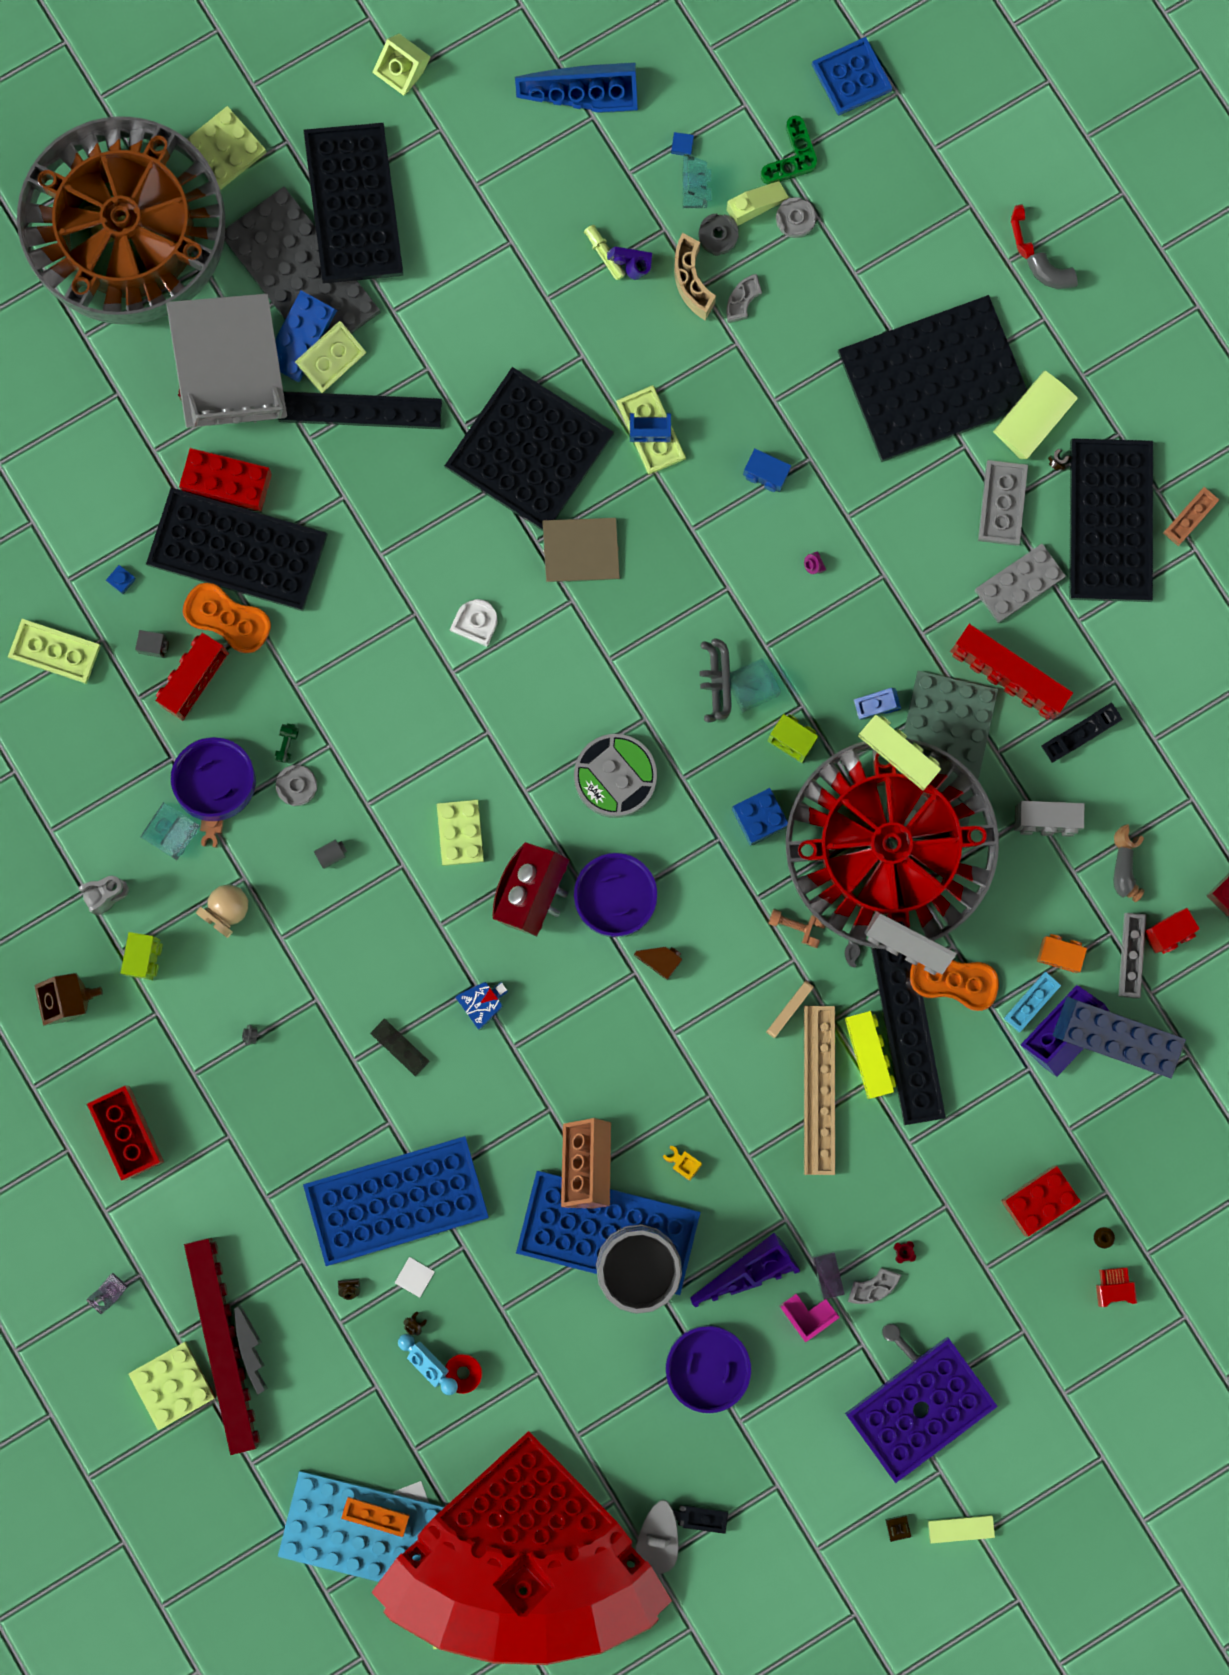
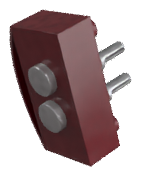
M525 842L513 855L500 878L494 897L492 918L510 928L537 937L542 929L546 914L549 913L555 917H558L560 914L559 910L551 907L555 893L563 898H566L568 892L560 888L559 884L567 870L569 859L554 851Z

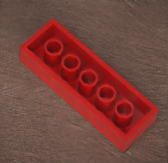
M970 623L950 651L956 660L960 662L965 661L974 672L978 674L983 673L987 676L989 682L994 685H1001L1005 688L1004 691L1013 697L1016 695L1022 699L1021 702L1029 708L1034 707L1039 711V715L1047 720L1049 718L1053 720L1060 714L1073 694L1072 691Z

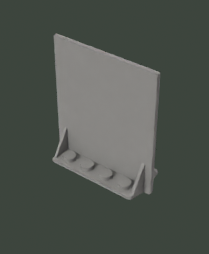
M268 294L166 302L187 428L252 421L256 423L262 420L287 417Z

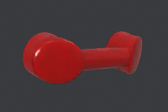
M1020 204L1016 205L1013 209L1011 224L1017 250L1023 258L1027 259L1034 255V247L1032 242L1024 243L1019 221L1025 220V210L1023 205Z

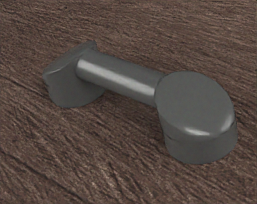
M890 1323L883 1327V1337L888 1341H894L911 1359V1363L922 1356H919L900 1336V1330L896 1325Z

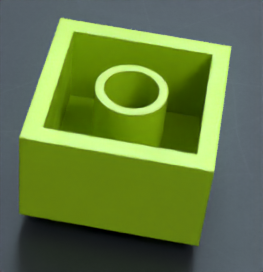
M783 714L770 733L768 742L803 763L818 738L816 731L807 725L805 727L800 725L796 717L790 714L788 716Z
M128 932L120 974L153 981V977L157 976L159 965L156 962L157 957L161 956L163 944L160 943L161 940L154 936Z

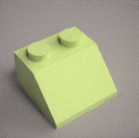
M397 34L387 39L372 73L404 96L423 74L430 56L401 34Z

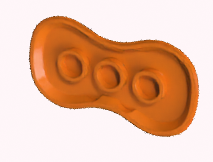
M201 583L195 586L188 594L183 605V616L191 626L216 632L233 649L242 653H252L258 650L266 641L271 629L270 619L263 610L236 603L228 597L223 589L212 583Z
M952 960L943 974L937 972L936 975L925 971V965L919 962L917 965L912 964L911 986L923 997L953 998L975 1011L988 1009L997 997L999 989L998 974L986 963H960Z

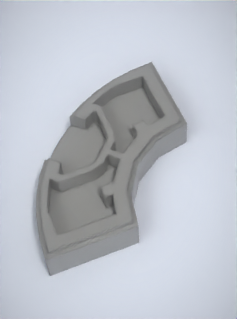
M757 274L743 279L731 293L726 312L728 323L747 319L749 303L755 297L762 295Z
M880 1268L877 1275L871 1280L865 1282L854 1281L848 1302L868 1304L884 1298L896 1287L901 1275Z

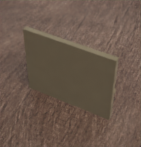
M616 518L542 521L546 582L620 579Z

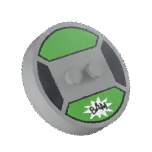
M623 734L604 735L591 741L578 756L574 769L575 787L582 802L593 812L609 818L630 816L641 810L651 799L657 781L656 764L650 751L635 738Z

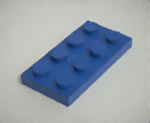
M300 290L275 339L280 372L299 383L304 372L295 361L325 335L337 312L336 309Z

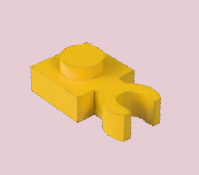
M670 1146L669 1148L674 1151V1156L669 1158L663 1155V1158L669 1163H676L673 1166V1170L691 1181L702 1166V1163L685 1151L682 1155H679L676 1147Z

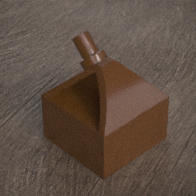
M77 973L54 976L34 985L43 1026L67 1022L86 1014L89 1000H92L95 996L103 995L101 987L86 988Z

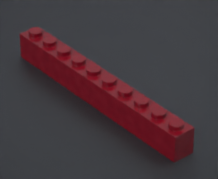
M212 1238L184 1244L229 1452L230 1455L254 1450L258 1447V1443H260V1435L253 1425L256 1418L254 1410L249 1407L248 1401L251 1400L249 1388H245L244 1384L246 1372L239 1362V1359L242 1358L240 1347L235 1344L234 1338L237 1337L235 1325H231L230 1321L232 1309L225 1299V1296L228 1295L227 1287L221 1281L220 1275L223 1274L221 1262H217L216 1258L218 1246Z

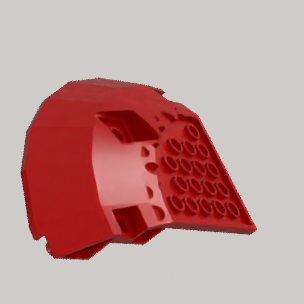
M529 1431L432 1518L417 1535V1541L396 1558L371 1592L385 1607L383 1613L388 1619L439 1650L492 1664L550 1665L602 1654L651 1629L659 1620L657 1615L672 1602L652 1566L632 1548V1540L619 1523ZM419 1555L421 1559L414 1561L413 1556ZM632 1561L635 1566L630 1568L627 1566V1562ZM520 1588H526L527 1593L525 1595L520 1594Z

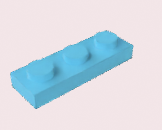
M1045 971L1003 1019L1015 1030L1021 1032L1061 985Z

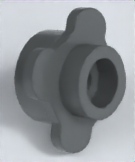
M249 1024L243 1029L242 1041H245V1045L255 1044L257 1040V1027H252Z

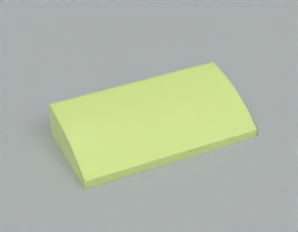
M1043 371L993 432L1019 459H1028L1078 398L1058 379L1047 371Z

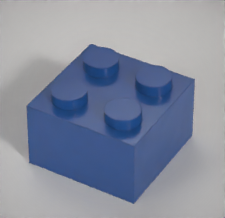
M770 788L732 807V811L750 846L787 828L788 822Z

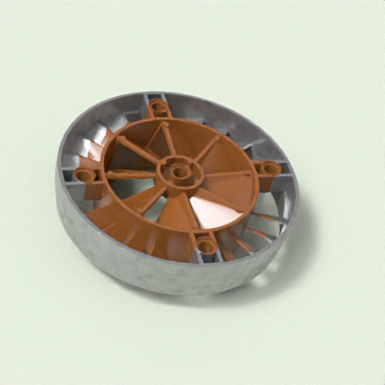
M116 116L101 118L76 126L55 139L44 149L33 163L23 182L17 207V226L20 243L27 261L42 284L56 298L71 309L91 319L113 324H137L167 316L166 302L192 300L208 283L218 265L223 250L225 209L221 190L211 167L190 141L171 128L143 118ZM120 138H129L128 150H121ZM143 139L150 140L144 152L140 153ZM106 141L108 151L101 153L98 142ZM158 146H164L163 150L156 151ZM82 149H84L88 156L84 161L78 153ZM174 149L193 162L178 178L165 166ZM63 162L71 169L66 177L55 172ZM202 173L206 176L209 182L184 194L182 185ZM48 180H53L52 184L45 185ZM105 183H110L114 195L112 198ZM41 192L55 198L53 207L36 204ZM212 194L216 195L218 204L191 210L189 201ZM83 200H86L100 207L101 210L100 212L79 209V206ZM120 216H126L123 221H117ZM219 217V227H194V218ZM32 223H52L53 226L32 227ZM102 224L104 227L102 230L74 249H71L70 233ZM110 237H112L115 241L106 276L98 275L93 271V268ZM195 237L215 241L213 249L211 250L195 242ZM130 238L147 269L145 273L141 274L139 272L129 242ZM54 241L58 242L35 250L33 248V246L40 244H45ZM192 252H199L196 257H191ZM66 256V258H64V259L61 260L60 262L56 263L55 265L51 266V267L48 268L47 270H45V271H43V272L41 271V268H43V267H45V266H47V265H49V264H51V263L57 261L58 259H60V258ZM188 264L200 270V272L184 287L177 278ZM75 270L77 274L65 296H63L54 288ZM87 286L84 292H78L80 287ZM165 287L172 296L165 300L161 292ZM97 290L106 294L102 310L88 307ZM147 296L150 307L144 308L142 297ZM122 298H126L127 311L121 312Z

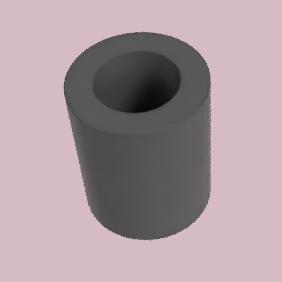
M336 839L314 851L323 869L345 858L344 853L347 852L342 841L337 842Z

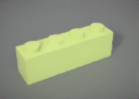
M875 715L859 733L858 737L921 790H924L941 770L938 767L940 763L931 756L929 758L922 753L923 749L916 743L911 744L906 740L907 736L901 730L897 729L895 731L890 727V721L884 716L878 717Z

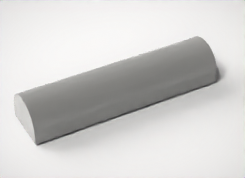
M1124 913L1119 997L1141 998L1146 915Z

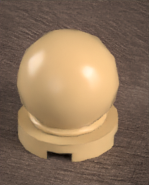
M229 884L222 885L211 892L207 907L203 909L200 906L196 914L209 924L213 921L215 923L213 927L228 938L233 933L229 929L230 925L238 924L244 919L248 911V898L241 888Z

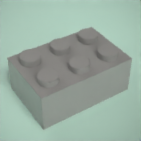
M1021 801L1015 806L1014 831H1020L1021 835H1032L1033 832H1041L1043 836H1053V833H1062V836L1072 837L1084 829V803Z

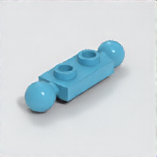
M410 1334L400 1336L398 1339L399 1348L410 1352L407 1359L435 1388L441 1385V1391L445 1395H453L458 1389V1384L454 1379L445 1377L449 1370L421 1342L415 1344L413 1336Z

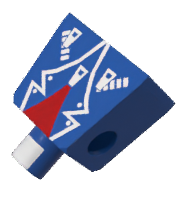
M484 982L457 995L455 998L478 1030H480L502 1009L503 1005L498 999L508 993L502 982L492 989Z

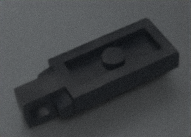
M680 1505V1510L673 1509L675 1518L678 1520V1526L726 1534L728 1511L690 1505Z

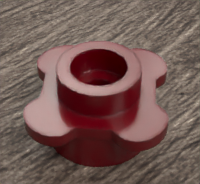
M907 1241L904 1244H894L893 1248L896 1251L897 1256L895 1260L897 1263L901 1264L904 1261L913 1262L916 1260L913 1249L914 1243L912 1241Z

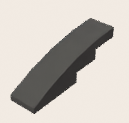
M238 1306L234 1310L240 1352L248 1376L258 1395L268 1389L258 1372V1369L265 1365L255 1349V1346L262 1342L242 1306Z

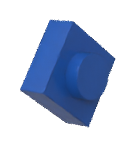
M118 565L106 581L120 593L124 594L136 578Z

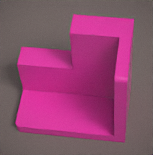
M794 1294L779 1305L804 1342L809 1341L840 1318L826 1298L809 1311L797 1294Z

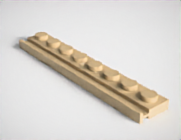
M804 1006V1175H835V1006Z

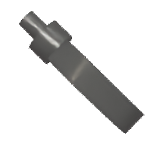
M848 940V945L845 948V959L850 967L855 968V960L860 955V948L857 943Z

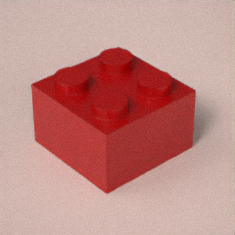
M1185 908L1145 930V937L1155 953L1162 952L1165 954L1179 947L1178 942L1182 944L1196 937L1195 932L1200 930L1188 908Z

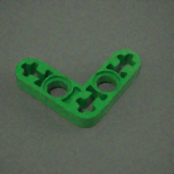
M791 116L786 124V131L795 156L765 165L761 170V180L765 184L777 181L782 182L815 170L817 157L805 122L800 116ZM793 122H795L796 125H799L798 135H796L795 128L792 127ZM804 140L807 146L804 149H800L796 146V142ZM805 159H808V161H812L811 166L803 164L805 162ZM796 161H799V165H801L800 170H798V163ZM786 164H791L795 170L787 173L783 167ZM777 167H780L781 176H779V172H777ZM770 170L771 173H774L773 178H770L769 175L765 176L767 171Z

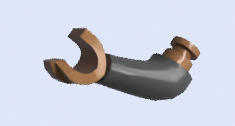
M1129 824L1121 826L1114 835V842L1118 847L1113 883L1119 896L1123 898L1126 896L1128 898L1133 897L1132 900L1137 902L1143 896L1144 890L1142 888L1138 889L1139 886L1136 884V879L1133 876L1134 851L1132 848L1138 847L1143 842L1144 837H1134L1131 842L1128 835L1130 831Z

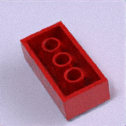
M190 448L179 487L185 492L262 512L272 473L269 467Z
M203 632L200 636L197 635L193 639L190 651L182 655L179 661L181 664L177 670L174 669L170 673L168 683L165 687H161L156 694L157 699L155 701L163 709L182 721L186 718L229 654L222 644Z
M125 1085L87 1103L121 1181H126L164 1163L130 1086Z

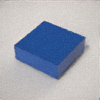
M674 132L671 154L691 157L694 135Z

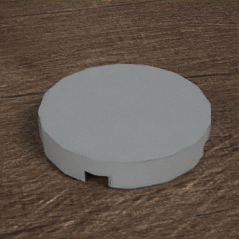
M799 197L783 201L776 214V223L779 230L792 238H800L809 234L814 228L816 221V212L812 204Z
M291 765L279 773L276 781V791L286 804L302 806L314 798L317 791V780L307 767Z

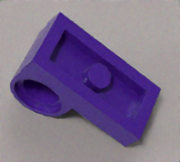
M615 246L607 252V260L614 261L618 265L626 264L627 275L633 280H638L651 270L652 252ZM636 264L640 266L641 271L637 269Z

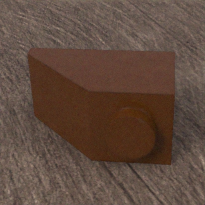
M660 947L639 950L634 953L637 959L665 980L669 979L682 961V958H680L681 953L673 947L670 949Z

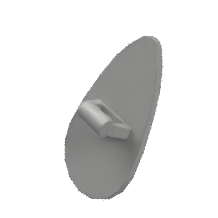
M660 1500L648 1513L638 1536L635 1549L645 1561L649 1562L656 1574L670 1571L678 1557L676 1518L667 1500Z

